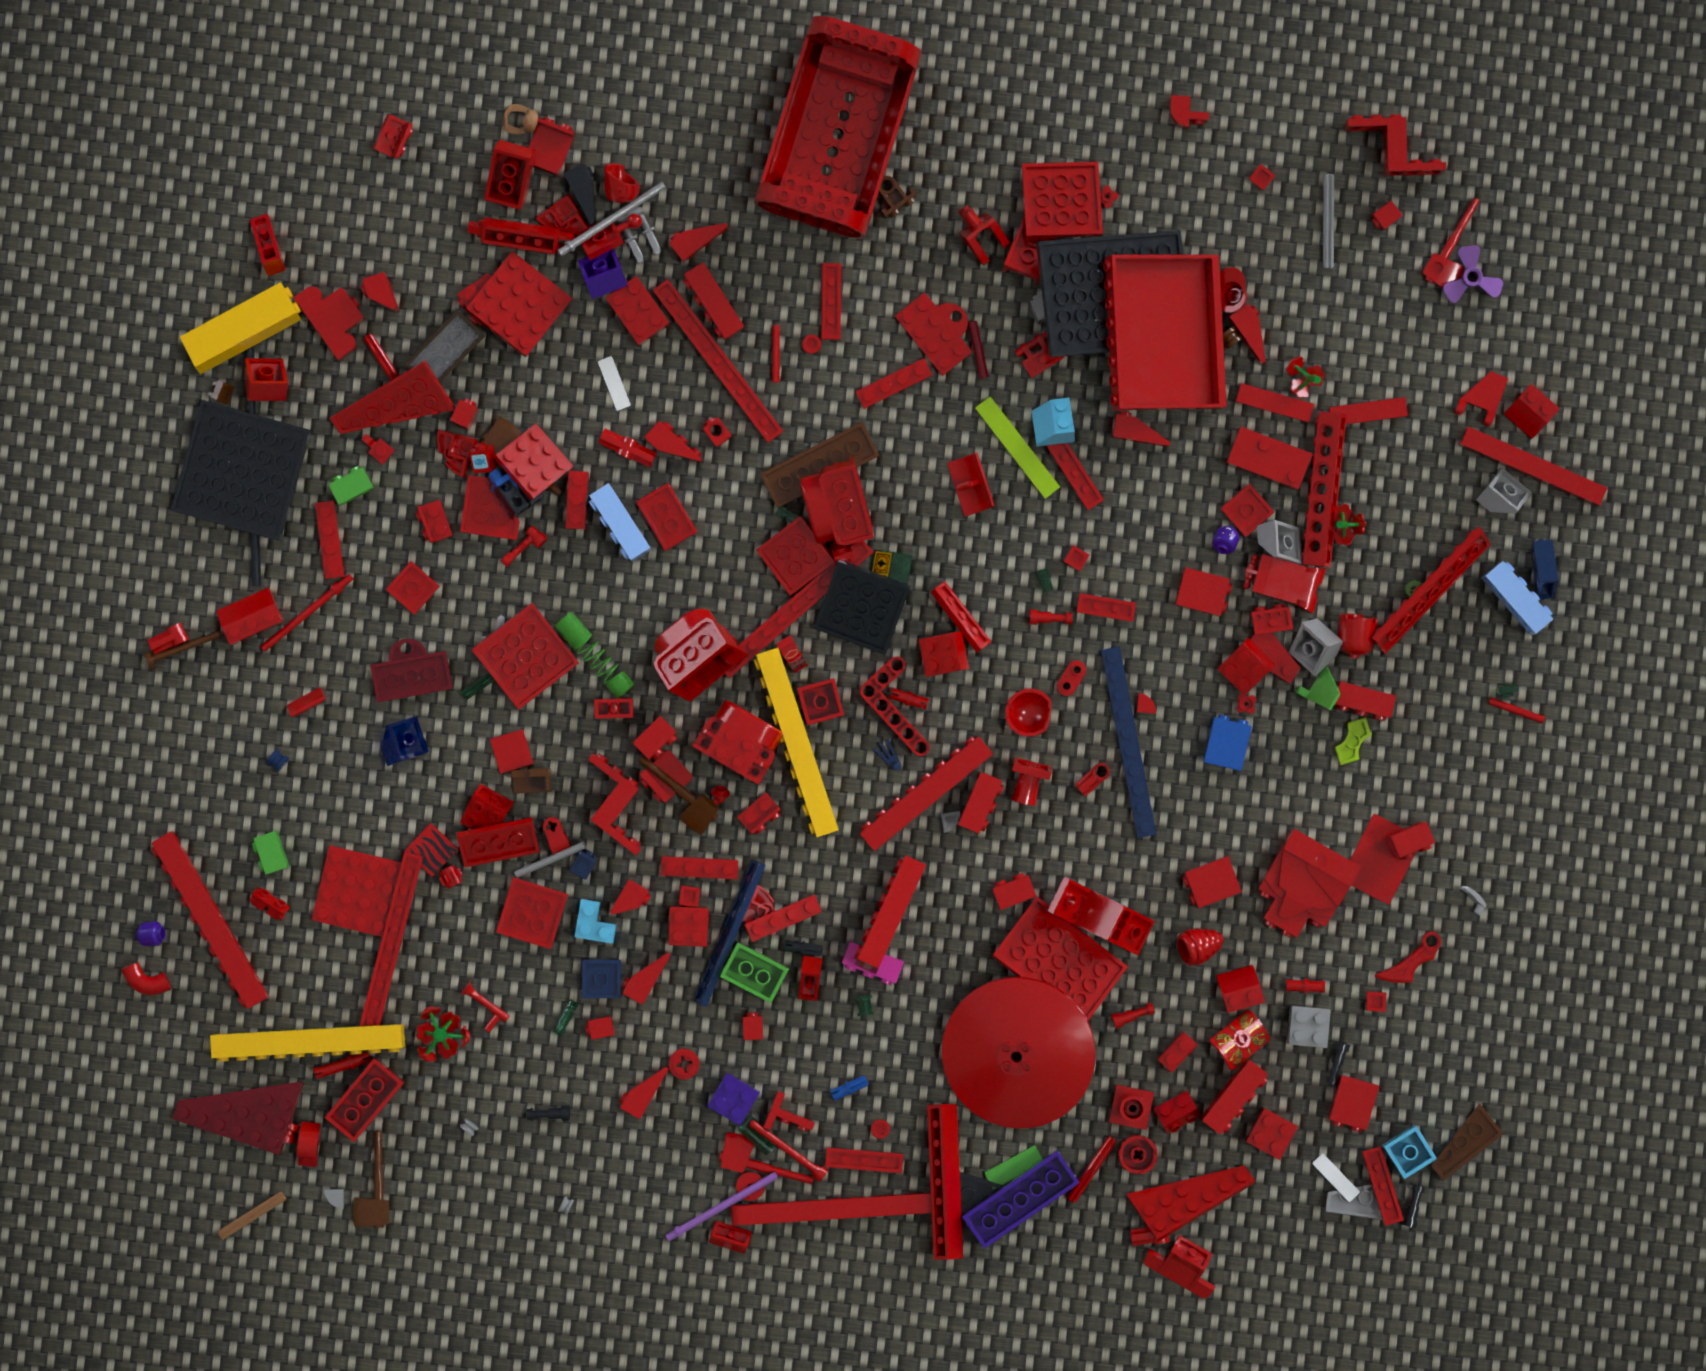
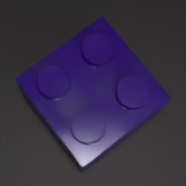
M614 249L592 260H589L588 257L577 260L592 299L628 286Z
M727 1072L707 1107L741 1126L760 1091Z

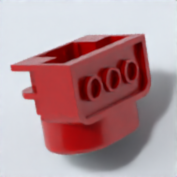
M854 456L850 457L849 461L833 463V465L822 468L820 473L800 479L809 520L818 544L835 540L840 545H849L874 538V529Z
M701 608L684 614L658 636L654 644V650L658 655L654 661V667L668 691L691 702L744 659L748 653L737 646L736 638L729 633L725 626L717 622L711 611Z
M724 700L715 716L707 720L692 746L760 785L774 761V751L782 739L783 733L731 701Z

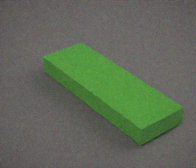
M1033 1145L984 1173L989 1181L1003 1185L1042 1160V1157L1036 1146Z

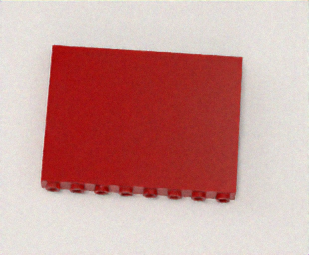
M1110 255L1105 257L1103 269L1106 271L1104 288L1107 291L1105 307L1108 310L1106 327L1109 331L1107 346L1110 351L1108 366L1111 372L1109 385L1112 392L1110 396L1112 411L1215 410L1226 408L1219 255Z

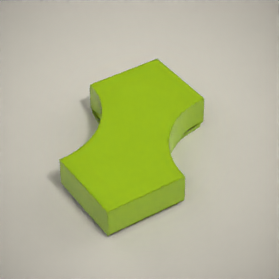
M1366 717L1347 723L1348 732L1345 740L1340 745L1334 747L1340 765L1359 760L1358 752L1361 743L1366 738L1372 736Z

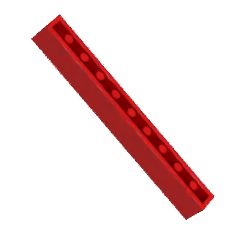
M171 831L153 841V847L151 848L156 858L160 857L163 862L161 864L163 871L166 875L169 873L172 881L170 882L174 890H179L182 897L180 900L185 908L189 907L192 912L190 914L192 921L200 926V935L204 941L208 940L211 945L209 950L214 958L218 957L220 961L218 965L223 974L227 973L230 980L228 983L232 990H237L240 995L238 1000L242 1007L246 1006L247 1009H250L269 998L270 996L175 832Z

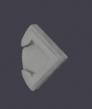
M960 811L941 814L944 833L951 831L958 824Z
M324 1189L328 1202L334 1207L344 1209V1189Z

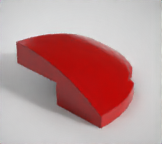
M569 194L535 217L543 226L559 228L560 231L577 234L589 228L579 208Z
M438 429L439 453L444 454L447 460L445 462L446 466L455 474L465 477L471 464L469 451L474 448L478 439Z
M759 885L756 887L742 921L744 923H749L775 911L772 904L774 902L773 898Z

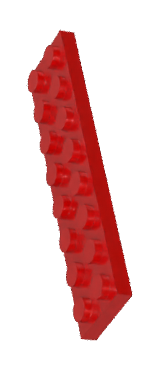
M1477 527L1475 530H1472L1467 535V539L1462 544L1457 545L1453 553L1441 562L1440 567L1435 572H1431L1427 580L1414 590L1413 595L1402 602L1397 612L1392 613L1388 617L1387 622L1375 630L1372 639L1382 653L1386 655L1491 545L1482 529Z

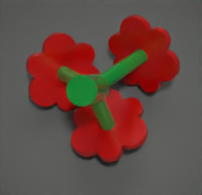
M1298 356L1296 359L1293 358L1289 362L1286 371L1289 376L1297 375L1299 372L1303 374L1305 382L1300 378L1292 380L1290 390L1297 398H1307L1309 395L1307 385L1313 386L1315 384L1316 386H1321L1325 373L1322 372V368L1319 365L1309 366L1307 372L1301 368L1304 365L1303 357Z
M1348 504L1337 505L1336 526L1338 528L1334 532V540H1336L1338 545L1344 544L1349 546L1355 535L1364 534L1366 521L1363 514L1353 515V511L1349 508Z

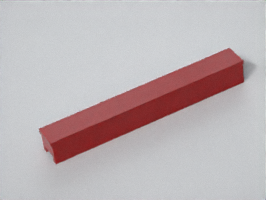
M1466 428L1461 441L1458 443L1461 447L1597 507L1602 504L1601 502L1607 487L1474 428Z

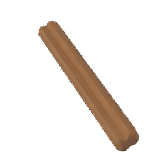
M282 1192L277 1193L220 1229L218 1235L224 1240L286 1200L285 1195Z

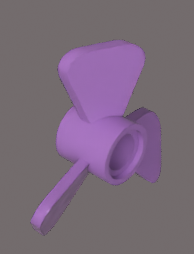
M1477 245L1462 247L1458 250V256L1466 271H1464L1460 280L1446 283L1443 287V292L1451 303H1456L1467 287L1474 288L1477 285L1493 298L1500 295L1503 281L1500 278L1483 277L1481 270L1477 268L1480 248ZM1468 273H1474L1477 276L1476 282L1468 280Z

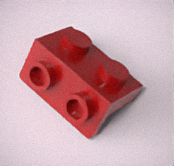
M387 114L372 149L391 158L398 159L405 151L404 144L412 134L413 124Z
M1187 1090L1154 1108L1167 1134L1178 1131L1185 1124L1193 1123L1201 1116Z

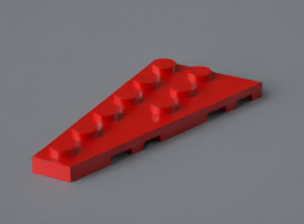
M1245 1165L1126 1195L1158 1242L1253 1185L1255 1180Z

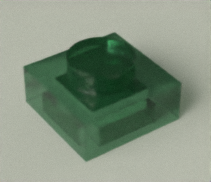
M1517 684L1496 688L1497 696L1503 695V698L1512 697L1514 692L1519 691Z

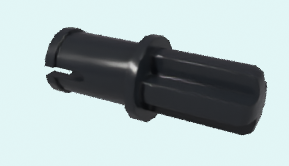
M786 939L784 952L800 953L801 956L803 954L821 956L823 946L805 943V941L797 942Z

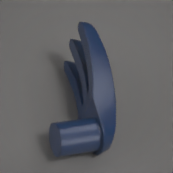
M886 739V742L893 756H891V754L888 752V750L885 748L882 742H880L879 745L886 753V755L889 757V759H887L876 747L874 748V751L892 769L900 770L901 762L898 756L896 755L889 739Z

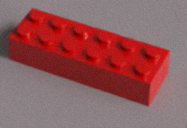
M906 855L903 860L899 859L893 872L896 873V877L891 876L885 889L889 892L888 894L883 893L877 906L881 909L880 911L875 910L869 923L873 926L871 929L867 928L862 938L864 945H859L854 956V959L857 960L856 966L876 975L926 864Z

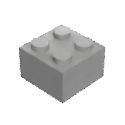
M1290 1005L1287 1044L1327 1048L1331 1010Z

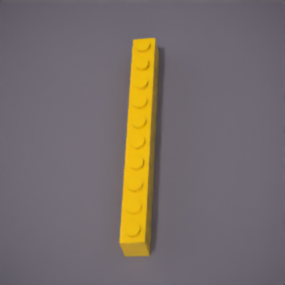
M777 647L756 654L757 659H754L757 670L761 669L763 677L760 678L763 689L767 688L769 695L766 696L769 707L773 706L775 713L772 714L775 725L779 724L783 733L780 741L786 744L787 750L784 753L787 762H792L793 768L790 771L793 780L797 779L799 786L796 789L799 798L803 797L805 805H802L805 816L809 815L811 823L808 825L811 834L820 837L838 831L839 829L779 649Z
M404 1024L210 1035L211 1058H217V1062L229 1061V1057H236V1061L248 1060V1056H255V1060L267 1059V1055H274V1059L286 1058V1054H293V1058L305 1057V1053H312V1057L324 1056V1052H331V1055H343V1051H350V1054H362V1050H369V1053H381V1049H388V1052H400V1048L405 1047Z

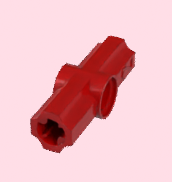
M606 428L598 441L599 444L615 451L616 454L626 459L637 461L649 468L657 454L653 450L639 445V442L626 436H620Z

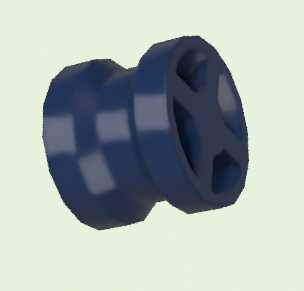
M276 749L265 764L272 766L274 771L278 773L287 763L289 757L283 756L280 750Z

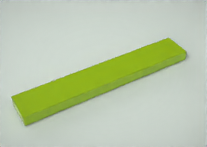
M991 397L975 408L1044 499L1060 488Z

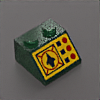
M875 550L871 571L908 584L913 555Z

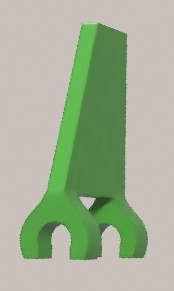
M1328 666L1320 672L1310 690L1300 685L1295 690L1303 698L1309 699L1329 710H1332L1341 695Z

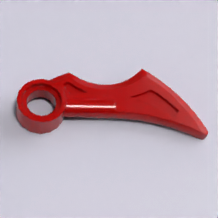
M1426 932L1422 936V944L1399 964L1375 974V977L1394 983L1413 982V975L1417 967L1426 961L1434 960L1437 949L1441 946V937L1436 932ZM1435 936L1437 943L1434 946H1428L1426 944L1427 937Z

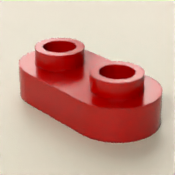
M1076 660L1067 666L1057 683V690L1061 695L1070 696L1075 692L1086 674V666L1083 662ZM1075 666H1078L1080 668V673H1074L1073 668ZM1064 683L1070 684L1069 690L1063 688Z

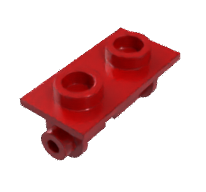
M257 887L249 899L252 902L251 904L261 911L266 906L269 907L266 914L275 920L279 919L282 921L285 913L290 909V906L285 901L277 899L268 890Z

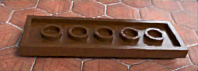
M860 422L760 475L778 509L803 496L800 485L802 477L820 473L822 468L833 465V463L849 461L852 456H854L858 468L880 455L863 422Z

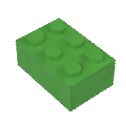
M738 942L720 977L772 1003L789 968Z

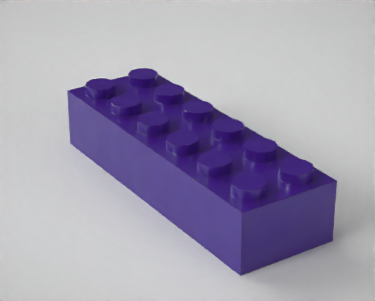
M1055 1150L964 1213L962 1217L985 1249L1080 1182L1059 1151Z

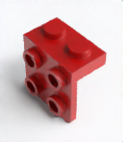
M669 750L653 762L683 787L693 779L692 774ZM648 768L639 774L642 777L640 779L642 784L646 788L650 786L655 791L652 795L659 802L663 800L667 803L677 794Z

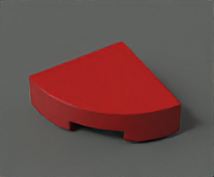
M1138 693L1137 712L1156 714V707L1152 699L1145 694Z

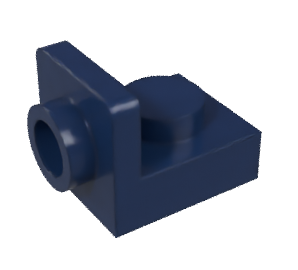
M587 849L585 852L580 851L569 871L586 880L598 861L594 858L596 855Z

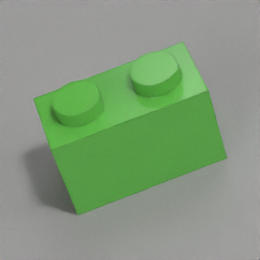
M356 466L348 471V475L344 477L338 475L331 479L332 483L328 485L338 505L342 506L375 489L363 467L359 468V466Z
M278 831L253 838L254 843H252L255 854H259L261 861H258L261 872L265 871V874L268 875L290 867Z

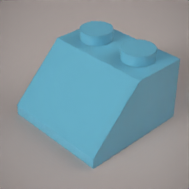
M1070 398L1049 400L1032 410L1037 447L1075 442Z

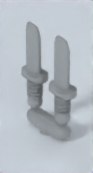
M640 206L617 220L619 223L627 221L628 216L631 214L640 215L642 218L641 225L644 228V231L641 232L642 236L646 234L655 255L660 254L661 249L653 233L655 228L654 226L650 228L645 215L641 214L642 208ZM630 228L623 232L627 238L624 242L625 244L629 243L638 264L643 262V255L635 240L638 236L637 234L633 236Z

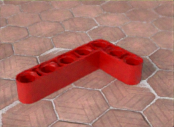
M898 656L893 657L862 685L860 693L862 698L914 754L925 756L930 749L928 742L882 693L905 670L906 664L904 659ZM894 660L902 662L901 670H893L891 664ZM880 673L888 675L887 683L881 684L878 682L877 677ZM866 686L873 687V696H865L863 689ZM879 700L886 701L887 709L879 711L876 703ZM893 714H897L900 717V723L897 725H892L889 721L890 716ZM910 728L913 731L911 739L903 737L902 732L904 729ZM923 742L926 745L924 753L916 751L915 746L917 743Z

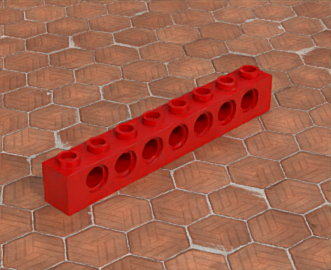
M1319 411V416L1316 417L1315 454L1312 455L1311 460L1313 473L1310 474L1309 478L1311 492L1308 493L1307 497L1309 511L1306 512L1307 529L1303 535L1305 548L1301 554L1304 565L1331 567L1346 414ZM1329 427H1331L1332 434L1331 436L1327 437L1326 431ZM1327 446H1329L1330 453L1329 455L1325 456L1324 450ZM1327 465L1328 472L1326 475H1323L1322 469ZM1322 485L1326 486V491L1324 494L1320 493V488ZM1320 504L1324 505V510L1322 513L1318 512V506ZM1318 523L1322 524V529L1320 532L1316 531V525ZM1316 542H1319L1320 548L1318 551L1314 550V544Z

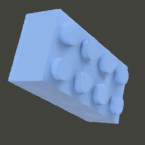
M609 483L589 495L591 498L589 501L595 512L599 510L602 516L599 519L606 528L610 527L612 530L610 536L616 544H621L623 548L620 551L626 560L630 559L634 562L652 550Z
M1498 562L1481 579L1530 635L1537 634L1553 620L1551 617L1553 613L1547 606L1543 607L1538 602L1540 598L1534 591L1530 592L1525 587L1527 583L1522 577H1517L1513 573L1515 569L1509 562Z

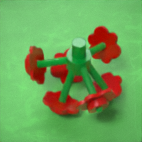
M431 1006L424 1009L420 1018L425 1020L431 1019L433 1025L425 1022L416 1028L418 1032L416 1037L423 1044H428L430 1040H434L428 1049L426 1047H417L419 1056L427 1062L436 1061V1055L432 1052V1049L437 1042H439L438 1054L442 1055L444 1059H449L451 1055H456V1049L459 1047L458 1042L453 1041L451 1038H459L461 1048H465V1044L469 1043L470 1032L466 1029V1026L461 1028L460 1034L446 1033V1030L453 1032L455 1029L460 1028V1017L454 1015L451 1011L447 1014H441L440 1019L443 1028L438 1027L434 1016L439 1014L438 1012L441 1011L440 1007L435 1008Z

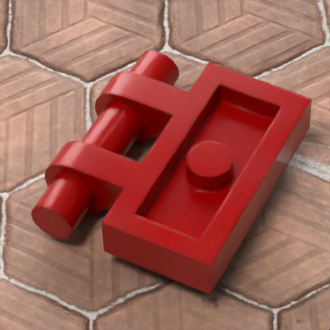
M1046 331L1042 334L1038 333L1034 336L1033 340L1028 343L1024 342L1020 345L1019 349L1014 351L1018 358L1023 354L1027 356V359L1022 364L1031 378H1034L1064 358V356L1049 357L1048 345L1045 342L1047 340ZM1040 345L1042 349L1032 354L1030 350Z

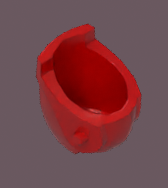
M616 163L605 164L604 185L607 200L615 203H628L637 198L640 184L625 172V166Z

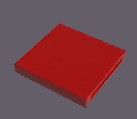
M523 729L490 739L500 774L534 764Z

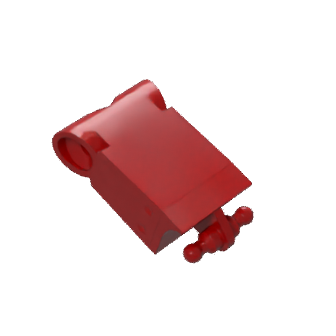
M1256 554L1251 556V563L1244 570L1246 581L1243 587L1245 589L1251 587V581L1256 576L1252 591L1256 592L1257 595L1293 604L1310 614H1314L1318 600L1316 589L1323 582L1326 568H1309L1262 554L1258 571H1256V563L1259 557Z

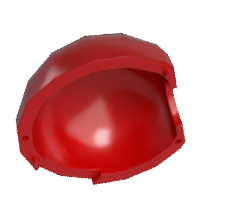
M1023 689L1015 693L1008 700L1005 708V719L1009 727L1015 733L1025 737H1036L1045 733L1051 717V699L1044 692L1037 689Z

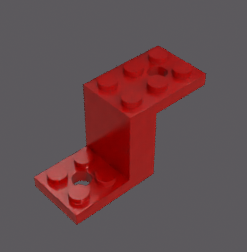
M1391 114L1388 118H1382V115H1370V118H1363L1362 115H1353L1345 123V132L1383 131L1384 176L1442 175L1446 171V162H1441V159H1431L1427 163H1422V160H1410V163H1407L1406 117H1401V114Z
M592 754L588 760L618 782V785L590 820L633 854L638 855L642 850L639 847L641 843L633 837L627 838L624 835L626 831L618 825L615 827L612 825L640 790L637 787L639 783L631 777L625 778L622 775L624 771L616 765L611 767L607 764L609 760L602 754Z
M1065 876L1048 909V912L1136 955H1139L1155 922Z

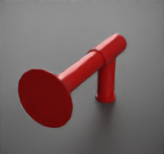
M470 980L459 996L468 995L474 998L494 1014L488 1024L484 1026V1029L491 1033V1030L500 1019L506 1022L510 1015L480 995L472 987V980Z

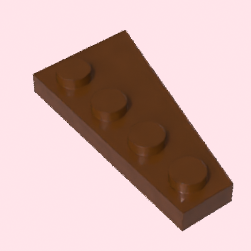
M1480 1103L1431 1165L1442 1181L1504 1134Z

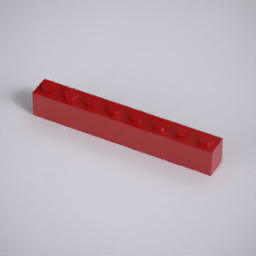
M972 736L965 742L966 747L960 750L958 748L951 753V759L948 762L944 760L935 767L937 771L932 775L928 772L920 779L922 782L917 787L912 785L905 791L907 795L904 798L898 797L891 802L892 807L887 812L885 809L880 811L876 815L877 820L872 824L868 821L861 827V836L874 851L993 755L992 751L979 736L977 738Z
M957 1104L927 1105L934 1260L963 1259Z

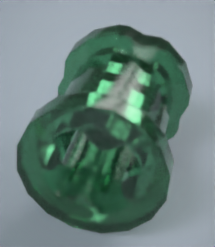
M872 995L855 997L859 1009L857 1016L874 1014L871 1007Z

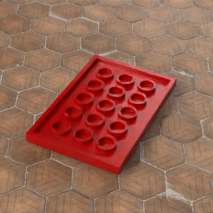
M1037 896L993 953L992 957L1018 977L1038 979L1062 990L1080 1007L1089 1021L1128 966L1074 924L1048 912L1050 906Z

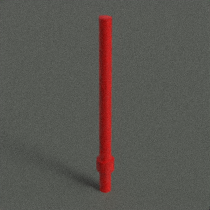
M349 573L341 581L331 585V589L263 643L260 647L264 652L334 595H339L343 588L354 580Z

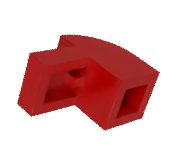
M1171 95L1170 116L1177 126L1188 129L1189 122H1193L1192 125H1204V122H1208L1209 112L1190 111V96Z
M302 1121L297 1145L298 1165L317 1167L321 1123Z

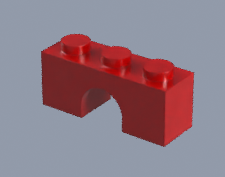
M569 471L566 511L567 530L586 531L589 472Z

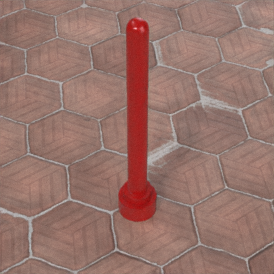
M755 1120L749 1122L751 1128L812 1172L811 1174L814 1175V1179L820 1182L828 1172L826 1167L823 1165L816 1166Z

